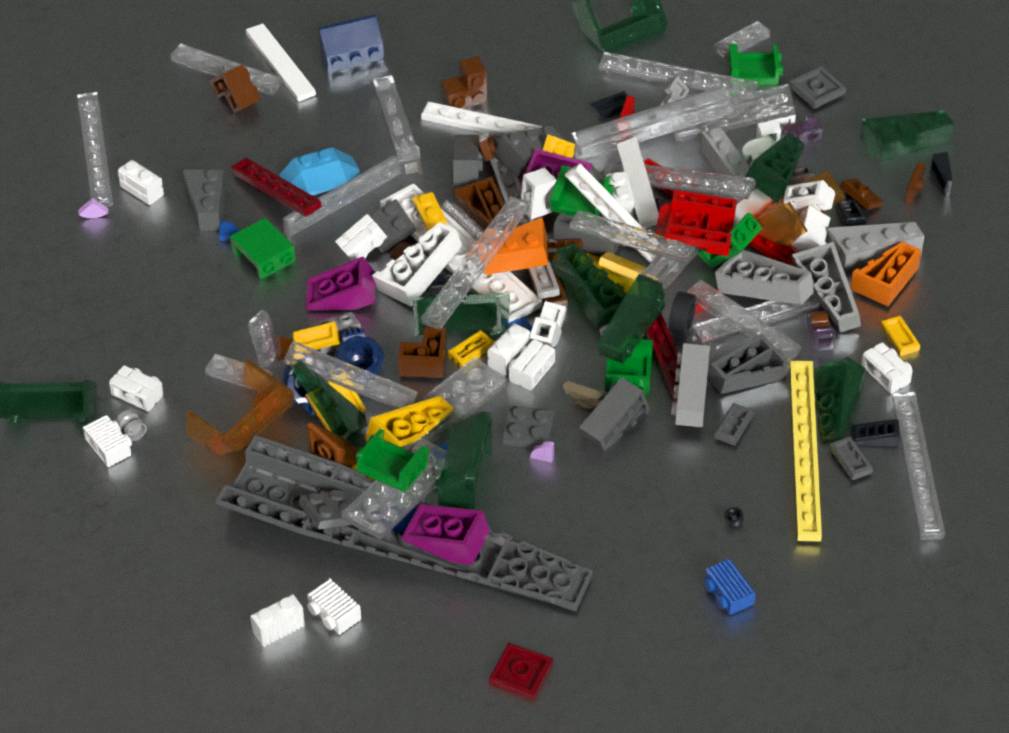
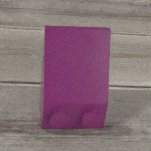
M535 149L525 174L545 168L557 181L562 165L568 166L571 169L581 164L590 172L592 163Z
M364 256L307 278L306 309L308 311L357 310L364 306H369L375 302L376 284L372 275L376 272Z
M420 504L402 535V540L449 562L472 565L490 529L484 511Z

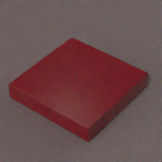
M508 642L489 678V685L535 700L553 665V658Z

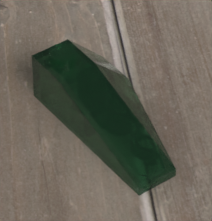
M850 357L814 368V394L817 398L815 407L819 410L818 424L821 441L824 443L843 436L864 387L866 368Z
M299 360L291 367L332 433L347 440L368 426L365 415L360 410L358 411L354 404L303 361Z

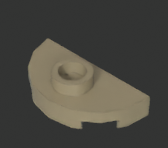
M566 381L563 384L565 393L567 395L570 393L576 399L575 403L583 408L593 409L599 400L604 399L603 392L570 381Z

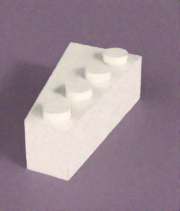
M441 222L420 237V242L416 245L407 247L403 251L404 254L397 260L392 259L386 264L387 268L381 272L377 271L372 275L378 291L406 305L413 306L462 246L457 230Z

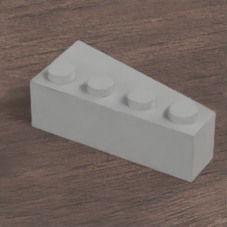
M916 222L829 227L827 243L834 242L845 274L853 272L857 268L859 270L864 268L869 261L879 259L884 252L902 241L921 250L924 242V234Z
M834 242L792 254L794 267L811 272L814 289L813 295L827 312L839 332L860 327L859 312Z
M746 250L730 258L715 272L718 293L800 305L814 293L810 271Z

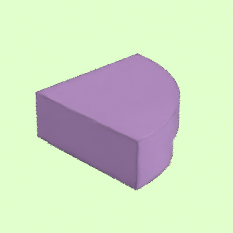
M93 198L78 210V214L85 218H98L108 213V207Z
M546 441L541 445L534 446L530 458L552 463L554 459V442Z

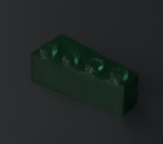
M945 111L862 119L860 138L878 162L881 163L950 142L954 122Z
M791 133L786 134L753 161L744 180L750 186L760 190L778 203L790 182L805 143Z
M575 243L556 249L551 266L595 329H599L623 317L625 310L635 308L638 300L633 295L629 296L623 291L624 287L619 283L615 284L603 268L599 269L593 264L594 260Z
M638 274L598 342L599 355L624 364L627 358L631 357L637 344L665 307V293H663L662 283Z

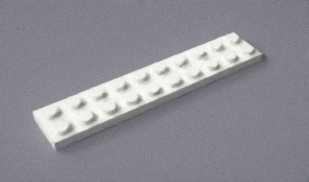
M413 183L381 200L380 207L382 208L394 199H397L417 229L411 236L417 242H420L419 238L429 230H426L413 204V197L425 193ZM442 210L446 218V225L457 230L462 243L461 248L445 266L450 273L471 274L473 281L468 289L505 324L523 318L542 307V300L538 299V296L510 271L485 275L480 259V243Z

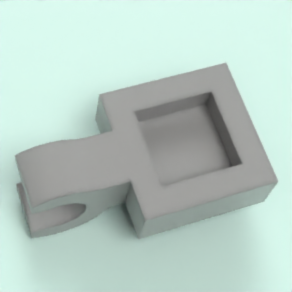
M678 76L672 78L664 91L668 96L661 101L660 106L667 110L669 106L678 105L683 102L690 91Z

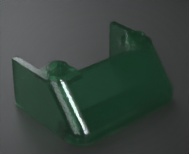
M589 0L572 3L583 34L604 54L614 53L664 32L667 28V19L660 0H632L630 4L632 17L605 28H601L599 21L595 18Z
M510 293L434 295L413 300L415 336L422 335L424 327L446 328V331L486 330L490 331L491 335H501L508 329Z
M89 380L60 383L9 384L0 382V419H8V424H21V419L75 418V422H89V418L94 417L97 382Z
M486 411L473 414L455 422L453 427H449L448 440L450 441L440 479H436L434 484V493H438V506L476 510L475 488L483 456L492 455L491 412Z

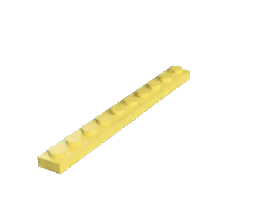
M790 361L797 541H821L813 361Z

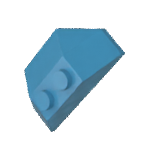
M331 147L293 158L278 176L313 196L347 186L360 173V170L352 156Z

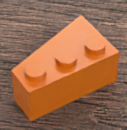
M538 218L481 241L480 259L485 275L548 265L547 233L543 218Z
M902 241L884 252L879 259L875 261L872 259L864 268L854 270L852 272L850 290L889 306L919 268L922 250Z

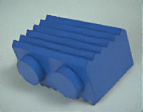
M728 558L706 569L705 588L708 592H713L719 607L725 609L728 615L755 604L756 592L731 559Z

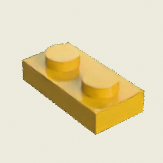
M547 134L543 151L572 158L576 144Z
M433 192L413 197V204L426 230L432 229L439 222L446 225V218Z

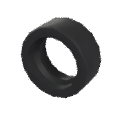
M681 291L677 292L670 313L669 331L688 334L694 318L696 295Z

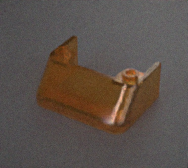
M829 170L803 182L824 180L835 191L833 205L846 198ZM784 192L754 218L762 226L757 235L777 245L784 244L786 247L793 243L796 237L806 233L808 230L800 219V214H797L790 202L784 204Z
M249 359L244 361V383L259 394L254 399V408L226 434L218 431L191 410L187 412V435L216 455L245 450L255 435L260 436L294 404V392Z

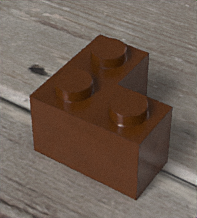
M478 56L460 60V76L441 81V96L447 106L462 108L487 101V71Z
M243 64L209 80L217 97L220 98L225 95L234 113L260 101L259 91L256 86H253L250 80V73Z
M424 327L422 343L400 342L398 354L399 376L443 378L447 350L446 328Z

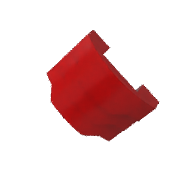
M674 189L672 202L660 207L655 234L665 239L677 240L686 245L697 246L698 249L707 253L728 256L732 236L729 232L733 229L738 199Z

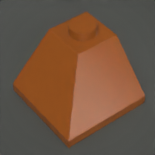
M311 422L307 424L310 454L349 468L357 463L355 457L359 449L356 445L350 444L345 438Z

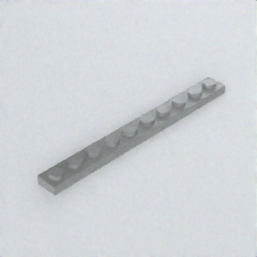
M494 157L490 160V166L503 202L511 217L513 228L533 221L534 219H530L519 208L522 191L519 179L510 172L498 157ZM549 259L548 265L528 268L538 299L560 295V289Z

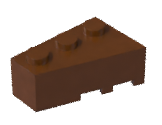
M492 177L453 190L457 208L490 238L513 229L511 217Z

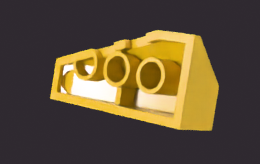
M437 396L371 417L365 439L368 441L371 435H375L379 429L385 430V441L399 447L415 443L453 413L454 408L442 396Z

